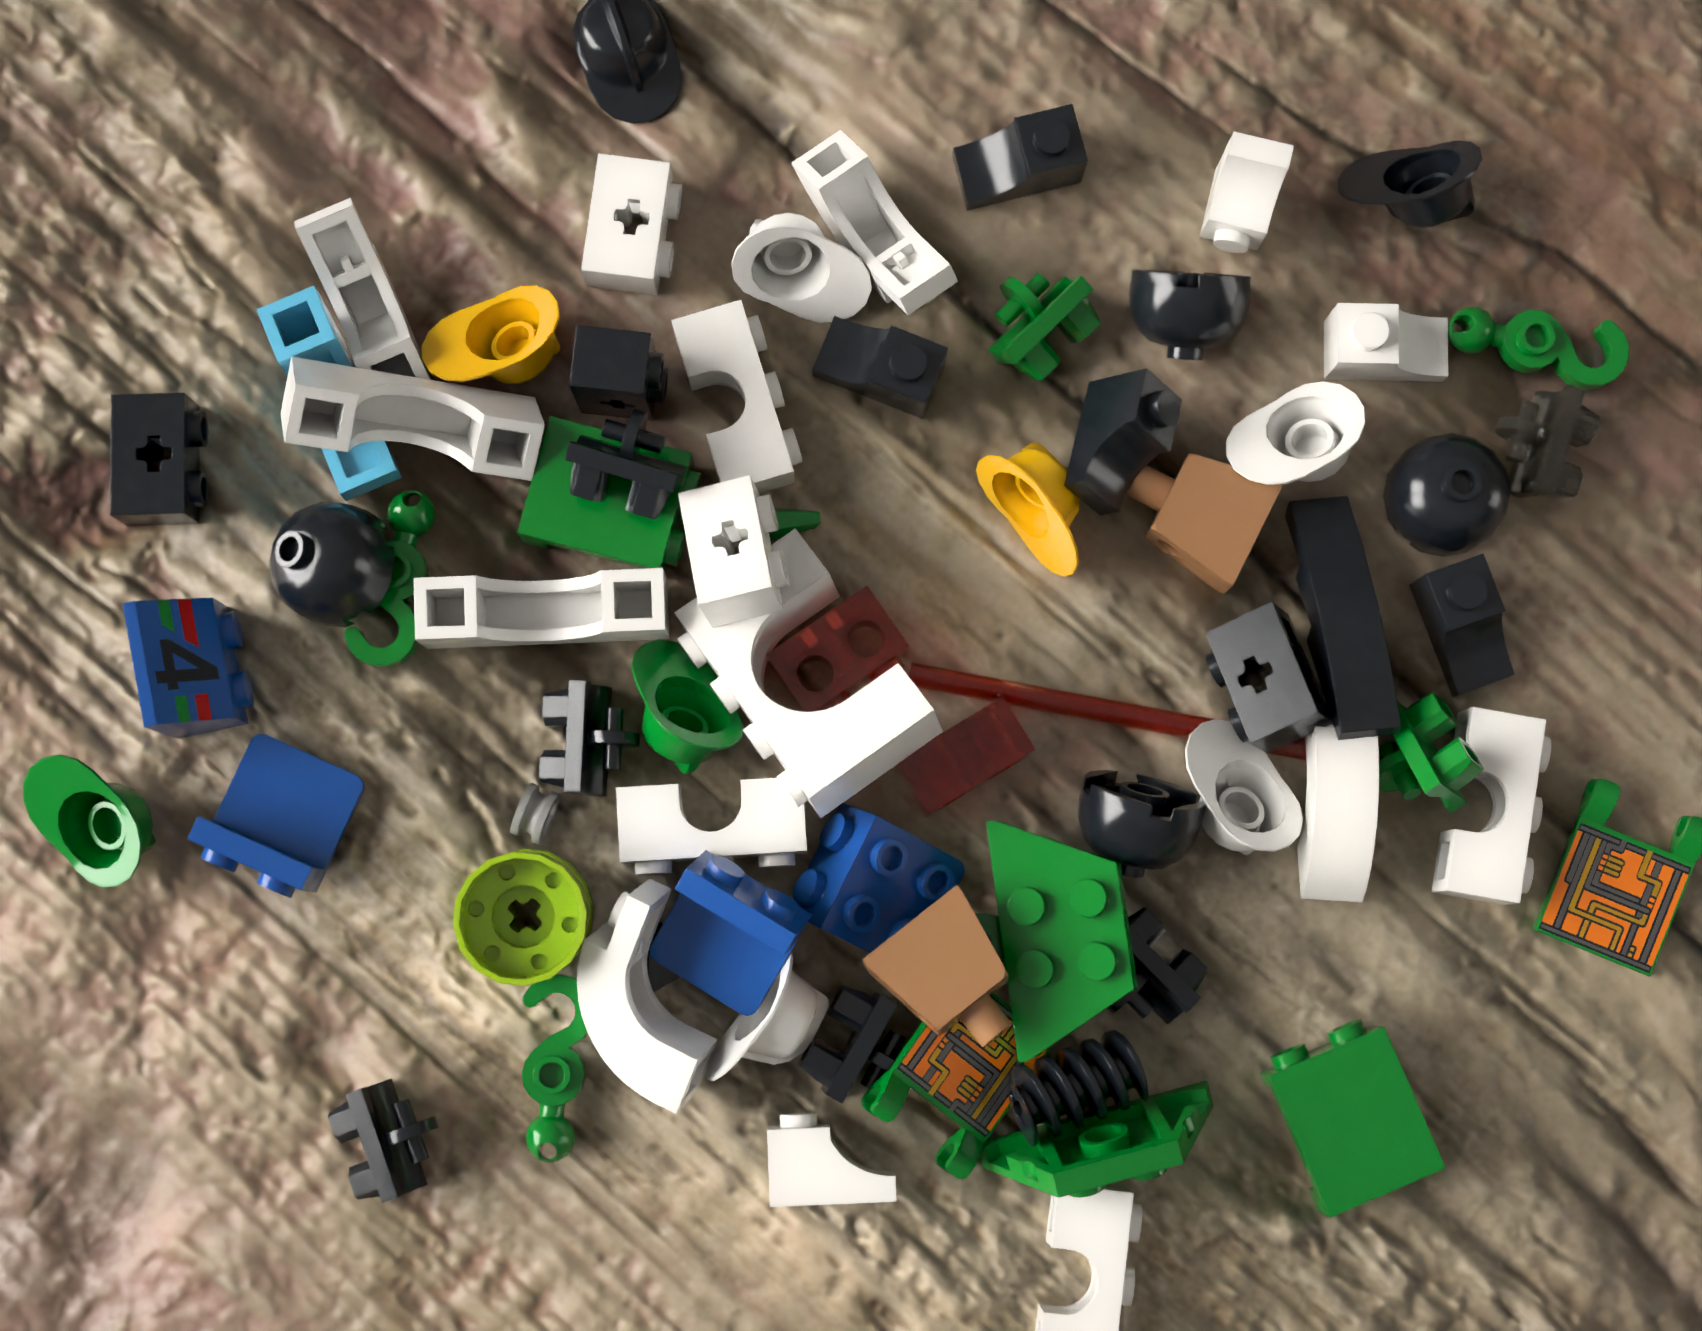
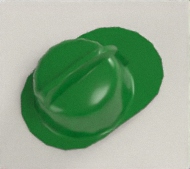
M658 639L644 643L635 651L631 669L636 686L645 703L642 733L646 743L655 752L666 759L672 760L681 773L691 774L696 771L702 762L707 761L713 756L717 750L733 747L742 738L743 724L738 713L735 711L730 714L710 686V683L716 680L718 676L708 662L698 669L681 644L675 641Z
M61 754L46 756L29 768L23 781V801L29 818L40 833L90 883L103 888L122 885L133 877L140 863L141 854L150 850L156 842L152 834L153 823L150 809L144 798L131 787L120 783H106L93 769L79 759Z

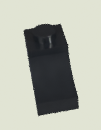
M1073 104L1015 117L1013 122L1004 129L980 140L954 147L952 152L967 211L1079 184L1082 181L1088 162Z
M834 316L812 369V376L923 419L944 369L948 347L892 325L890 329L874 328Z
M1147 368L1089 382L1064 486L1100 516L1120 512L1123 499L1140 471L1158 455L1171 452L1182 399Z
M1484 554L1429 572L1409 585L1452 697L1515 675L1503 634L1502 613L1506 610Z

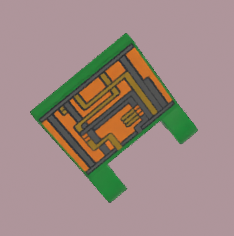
M1591 779L1584 789L1577 819L1532 930L1650 977L1695 863L1702 853V818L1697 816L1680 817L1673 832L1670 850L1667 852L1605 827L1604 824L1613 811L1621 790L1616 783L1606 779Z
M995 994L991 998L1012 1023V1026L1000 1037L982 1048L961 1020L941 1036H938L922 1022L889 1071L885 1072L873 1083L861 1099V1105L867 1112L884 1122H890L899 1114L911 1088L959 1125L961 1128L936 1153L935 1162L945 1172L962 1180L967 1178L975 1168L984 1143L1011 1106L1008 1090L1013 1067L1025 1064L1033 1071V1064L1036 1058L1046 1056L1052 1047L1050 1046L1030 1061L1018 1063L1011 1007Z

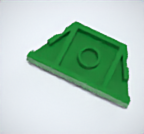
M1002 821L986 822L1005 969L1009 975L1007 984L1018 1063L1027 1062L1138 988L1121 863L1071 847L1060 841L1022 830Z
M1202 1081L1150 1095L1147 1102L1142 1098L1130 1101V1109L1122 1111L1118 1105L1107 1107V1118L1102 1120L1098 1119L1093 1111L1084 1113L1085 1124L1084 1127L1079 1129L1074 1126L1069 1118L1061 1119L1062 1135L1058 1137H1053L1044 1124L1037 1126L1039 1144L1035 1146H1030L1021 1130L987 1139L980 1154L983 1167L1058 1198L1067 1195L1078 1198L1092 1196L1101 1192L1107 1184L1129 1178L1137 1181L1155 1179L1163 1175L1167 1168L1184 1164L1213 1108L1209 1084L1207 1081Z

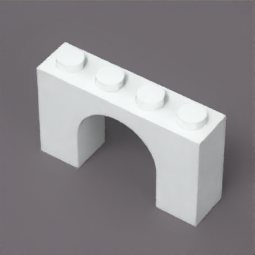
M794 529L771 545L772 551L779 549L782 551L789 576L790 585L780 588L784 607L783 611L712 628L700 609L696 597L675 612V615L686 631L677 640L698 669L708 662L718 678L711 682L710 686L729 713L732 714L741 708L751 721V724L744 728L743 731L763 760L774 754L785 768V771L776 777L797 807L808 801L819 817L822 818L941 734L943 730L934 709L899 663L847 700L821 711L801 712L778 705L766 696L764 672L774 647L790 631L840 597L827 569L798 531Z

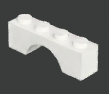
M291 357L281 409L284 443L349 452L353 447L366 442H403L444 453L462 463L471 472L532 481L545 427L535 397Z
M663 568L600 570L597 573L583 577L543 581L499 580L477 575L414 578L415 640L426 649L670 639L668 579Z

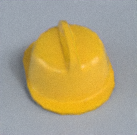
M532 285L516 287L492 299L461 309L441 319L428 332L422 344V361L431 374L447 381L464 382L485 376H490L505 384H521L532 380L546 369L553 356L560 351V344L555 336V330L560 318L558 302L549 290Z
M1036 442L1030 443L1008 459L994 455H987L978 461L976 473L979 484L987 498L1009 520L1026 546L1042 565L1054 574L1063 577L1074 574L1079 564L1078 549L1069 526L1079 511L1080 499L1064 486L1068 469L1043 445Z

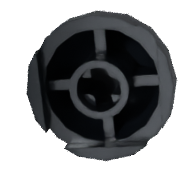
M1132 270L1129 287L1130 313L1137 330L1148 341L1167 346V358L1203 360L1204 348L1225 345L1237 336L1245 323L1251 301V277L1216 273H1186L1183 271Z
M1449 433L1424 438L1403 452L1387 474L1383 499L1388 521L1394 530L1398 528L1403 537L1412 542L1409 545L1423 553L1446 557L1467 553L1493 535L1507 513L1511 489L1507 470L1494 450L1476 438Z
M319 502L295 512L281 526L273 541L269 559L271 581L285 605L310 621L335 627L353 625L355 623L348 620L355 618L362 611L367 613L374 611L380 605L391 584L395 563L394 547L385 545V537L381 528L388 529L383 520L365 509L342 503Z
M1097 770L1090 771L1084 775L1078 806V820L1083 838L1096 854L1120 862L1123 876L1141 878L1144 876L1145 869L1166 868L1182 859L1193 846L1200 830L1206 807L1204 801L1196 803L1198 795L1170 782L1139 774L1136 776L1138 782L1116 783L1118 771Z

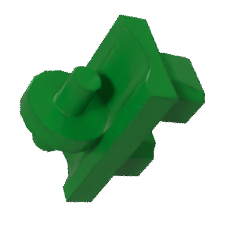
M1037 273L1026 285L1011 276L1000 285V290L1008 302L995 314L996 318L1004 326L1008 327L1019 315L1022 316L987 349L997 363L1013 364L1017 370L1030 380L1041 381L1061 361V358L1043 339L1055 326L1063 332L1071 343H1079L1101 324L1102 321L1086 298L1094 289L1083 276H1078L1074 281L1067 277H1062L1039 300L1037 298L1050 286L1047 279L1040 273Z
M1435 693L1423 697L1407 708L1397 701L1401 728L1398 734L1392 735L1401 750L1397 748L1393 741L1386 742L1379 747V753L1382 757V760L1379 762V790L1384 792L1400 791L1405 800H1411L1421 793L1417 784L1418 781L1427 796L1440 797L1446 809L1451 813L1455 812L1467 804L1460 789L1484 770V767L1469 744L1460 737L1439 751L1433 741L1456 727L1457 720L1447 703Z

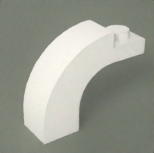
M648 879L633 892H623L616 901L608 922L584 939L577 969L578 1002L586 1030L596 1050L614 1074L639 1095L676 1114L697 1092L718 1039L683 1023L671 1015L659 1002L651 987L647 970L648 951L672 889L652 879Z

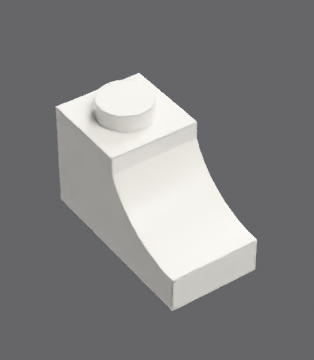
M1234 131L1214 172L1200 237L1213 240L1215 247L1227 252L1244 253L1248 249L1258 250L1267 235L1273 209L1289 169L1294 145Z
M1337 303L1324 320L1325 380L1443 382L1448 377V318L1406 313L1399 310V304Z
M817 1113L780 1114V1126H768L770 1207L897 1202L896 1176L894 1171L872 1169L855 1162L845 1155L831 1137L830 1123L818 1124Z

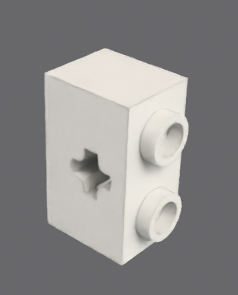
M598 153L581 267L588 287L658 295L660 277L670 278L674 257V242L665 241L668 219H679L682 201V184L674 183L670 162ZM633 217L642 218L643 224L637 226L635 235L626 234L624 227L631 225Z
M750 475L678 493L697 601L711 627L714 628L783 611L784 607L780 588L790 584L782 551L780 549L772 551L769 532L777 531L779 527L770 494L760 496ZM739 546L740 553L735 554V547Z

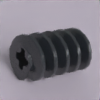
M1117 1030L1104 1032L1101 1044L1093 1038L1081 1041L1078 1052L1071 1047L1060 1049L1056 1055V1062L1049 1056L1036 1058L1033 1064V1071L1025 1064L1013 1067L1008 1090L1010 1104L1016 1121L1030 1146L1039 1144L1037 1125L1041 1123L1046 1126L1053 1137H1058L1062 1135L1060 1119L1062 1115L1066 1114L1074 1126L1079 1129L1084 1127L1085 1124L1083 1111L1085 1106L1089 1105L1098 1119L1102 1120L1107 1118L1108 1113L1106 1098L1112 1097L1118 1107L1125 1111L1130 1109L1129 1089L1134 1088L1138 1095L1146 1102L1149 1097L1147 1079L1140 1058L1131 1043Z

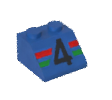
M213 597L122 603L145 728L178 739L249 724L246 708L253 706L254 697L247 672H239L235 648L243 646V636L235 611L228 612V607Z

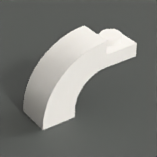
M841 130L792 162L801 183L828 228L840 245L846 247L862 259L870 272L871 286L886 303L893 300L907 315H910L958 282L951 264L916 232L899 211L881 183L869 156Z
M351 198L294 221L295 229L337 315L355 366L357 368L431 380L401 303Z
M1333 724L1327 727L1315 726L1313 733L1305 736L1307 761L1306 804L1301 836L1297 846L1301 899L1363 902L1371 872L1377 830L1379 803L1378 736L1338 740Z

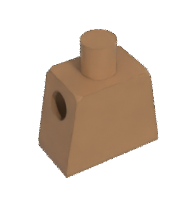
M1188 454L1174 479L1146 465L1132 482L1126 496L1158 511L1145 536L1150 543L1210 587L1225 594L1234 585L1283 484L1265 485L1250 481L1236 472L1229 464L1197 454Z
M958 885L862 959L870 975L938 1036L944 1034L961 1020L981 1047L984 1048L1012 1026L1010 1020L991 998L995 992L1008 982L1009 975Z

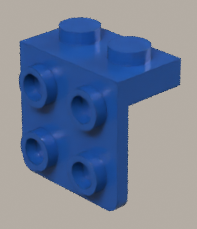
M258 734L251 739L214 819L198 816L187 839L205 847L200 858L216 866L235 872L239 863L261 872L257 883L276 893L292 898L296 888L301 891L317 893L363 795L365 783L361 777L268 735Z
M842 803L838 806L835 814L825 823L820 836L821 843L808 869L800 875L795 883L793 900L796 901L799 907L813 914L809 924L871 953L953 887L959 886L965 868L960 860L881 817Z
M705 850L685 869L675 887V890L680 892V895L650 946V955L655 962L742 1015L750 1016L761 1006L813 914L799 907L796 901L787 894L768 888L748 876L737 864L729 859L714 855Z

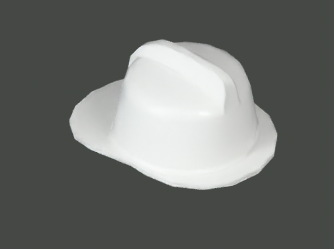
M783 213L773 215L765 220L756 219L750 227V235L736 248L731 261L733 279L743 292L800 318L818 323L832 322L834 316L842 319L854 316L866 305L872 290L870 272L862 259L846 247L825 238L815 222L800 214Z
M1324 381L1304 384L1287 392L1278 400L1253 412L1237 423L1226 440V457L1233 469L1250 481L1265 485L1288 484L1294 481L1307 483L1322 481L1336 474L1346 463L1351 448L1359 441L1365 427L1364 406L1354 392L1341 384Z
M1214 719L1201 723L1189 735L1185 748L1187 771L1196 790L1200 794L1199 802L1204 801L1206 804L1201 823L1206 834L1218 845L1231 851H1239L1244 855H1249L1255 850L1275 852L1289 847L1301 832L1303 823L1301 807L1292 790L1281 778L1267 754L1250 744L1249 741L1243 743L1237 736L1230 721Z
M792 952L781 968L779 975L759 1009L750 1016L739 1014L717 1044L705 1071L707 1080L715 1081L722 1077L741 1058L772 1065L789 1062L802 1054L813 1041L829 1007V1000L823 993L813 988L810 983L792 971Z

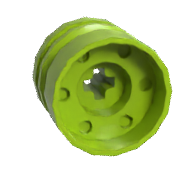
M523 848L488 859L468 875L455 899L452 926L459 950L477 972L500 984L527 986L551 979L580 954L584 939L592 932L594 903L587 881L571 862L551 851ZM534 899L541 905L536 915L542 921V924L538 927L536 924L531 923L521 928L515 922L520 912L514 904L516 901L526 904Z

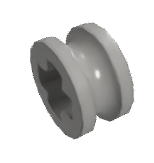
M530 783L518 804L512 820L510 833L519 836L521 833L527 832L532 837L531 841L540 845L555 816L560 801V794L552 791L548 795H543L539 791V785Z

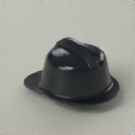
M588 0L577 14L573 27L575 48L590 92L599 107L614 119L631 124L651 122L665 114L678 98L682 75L680 61L667 23L655 1Z
M1457 140L1429 147L1374 153L1356 160L1342 171L1337 180L1338 191L1347 200L1359 204L1385 205L1394 217L1409 227L1419 229L1433 227L1447 221L1469 216L1473 213L1475 200L1470 176L1478 169L1482 161L1481 149L1472 142Z

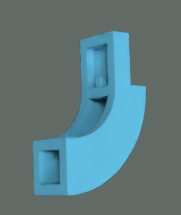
M314 285L256 309L277 362L287 377L291 357L356 367L329 310ZM387 441L362 443L353 447L349 452L322 449L338 491L345 501L402 478Z

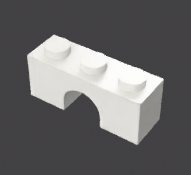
M738 300L671 320L691 390L694 391L711 385H724L737 391L745 401L744 411L735 424L726 429L706 434L719 482L750 475L759 494L795 483L793 465L803 463L793 428L782 431L775 411L776 408L785 406L776 372L764 374L758 352L768 349L758 315L746 317L742 300Z
M1471 707L1458 713L1454 740L1460 737L1468 743L1484 767V770L1475 778L1482 782L1490 792L1493 811L1489 822L1479 832L1459 829L1440 832L1431 892L1508 905L1520 903L1521 894H1527L1530 890L1534 874L1533 858L1527 857L1530 833L1537 832L1543 811L1542 798L1536 796L1539 772L1544 773L1547 769L1551 755V739L1548 736H1544L1546 719Z
M777 778L740 780L741 808L736 819L724 829L708 832L693 827L687 821L683 811L682 788L679 784L616 787L620 863L624 865L635 864V875L672 873V862L694 861L707 850L734 862L733 858L758 857L759 868L795 866V854H808L805 803L797 807Z
M1106 1185L1101 1192L1081 1198L1070 1195L1058 1198L1051 1195L1046 1242L1051 1248L1073 1250L1086 1256L1091 1267L1092 1276L1086 1294L1079 1301L1067 1306L1038 1304L1035 1331H1119L1121 1305H1132L1135 1288V1269L1126 1267L1128 1242L1138 1243L1142 1225V1205L1133 1203L1134 1193L1128 1188Z

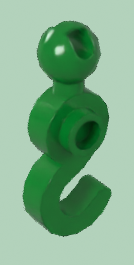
M1466 307L1457 311L1451 317L1448 325L1449 340L1457 350L1470 354L1484 351L1489 346L1497 347L1503 361L1511 369L1521 373H1536L1552 363L1557 376L1568 386L1578 390H1597L1608 385L1622 373L1629 358L1628 341L1623 331L1611 320H1604L1593 330V336L1604 353L1602 366L1598 368H1590L1583 365L1575 353L1570 338L1559 322L1550 314L1540 310L1523 311L1516 314L1507 324L1495 323L1489 312L1482 308ZM1455 323L1460 326L1463 332H1455L1453 324Z
M403 491L396 495L388 506L387 519L390 527L395 532L393 540L386 542L385 545L394 547L395 563L391 584L380 605L398 623L399 631L396 640L389 646L378 648L372 646L364 633L356 627H348L344 632L349 650L360 661L374 668L390 669L405 663L415 653L419 644L415 640L414 611L406 603L414 600V578L429 577L427 562L416 549L418 536L429 531L435 521L433 502L426 494L419 491ZM411 496H420L421 499L417 505L409 506V498Z
M556 974L551 979L531 984L522 998L523 1004L526 1007L532 1008L540 1005L542 1001L552 994L561 993L569 997L575 1006V1016L571 1024L549 1036L536 1047L525 1060L522 1069L524 1088L528 1095L540 1104L539 1116L535 1117L527 1128L525 1135L526 1145L534 1157L548 1163L563 1159L573 1148L575 1133L570 1121L564 1117L565 1103L579 1094L586 1079L585 1063L579 1052L571 1047L583 1040L588 1034L578 1002L577 978L564 974ZM545 1143H551L556 1148V1156L554 1158H546L542 1154Z

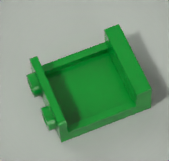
M550 416L517 530V534L526 544L548 549V545H553L641 569L663 568L664 572H666L668 564L678 566L686 538L685 531L678 529L682 514L678 493L700 488L702 473L693 471L695 463L692 453L664 446L661 454L640 448L639 452L687 466L682 485L673 493L671 492L661 515L657 519H649L625 510L633 481L612 474L607 496L603 502L590 501L570 494L573 462L565 460L569 442H577L581 434L621 446L622 442L602 437V429Z
M1361 1019L1346 1023L1327 1032L1330 1043L1308 1052L1305 1043L1272 1055L1270 1059L1274 1067L1260 1072L1264 1085L1270 1086L1311 1180L1313 1187L1308 1189L1318 1212L1330 1218L1446 1168L1385 1027L1371 1025L1365 1028Z

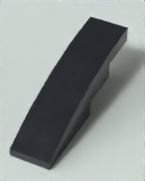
M1348 496L1289 501L1285 519L1300 562L1296 581L1311 625L1307 644L1338 740L1398 734L1401 728L1380 610L1364 547Z

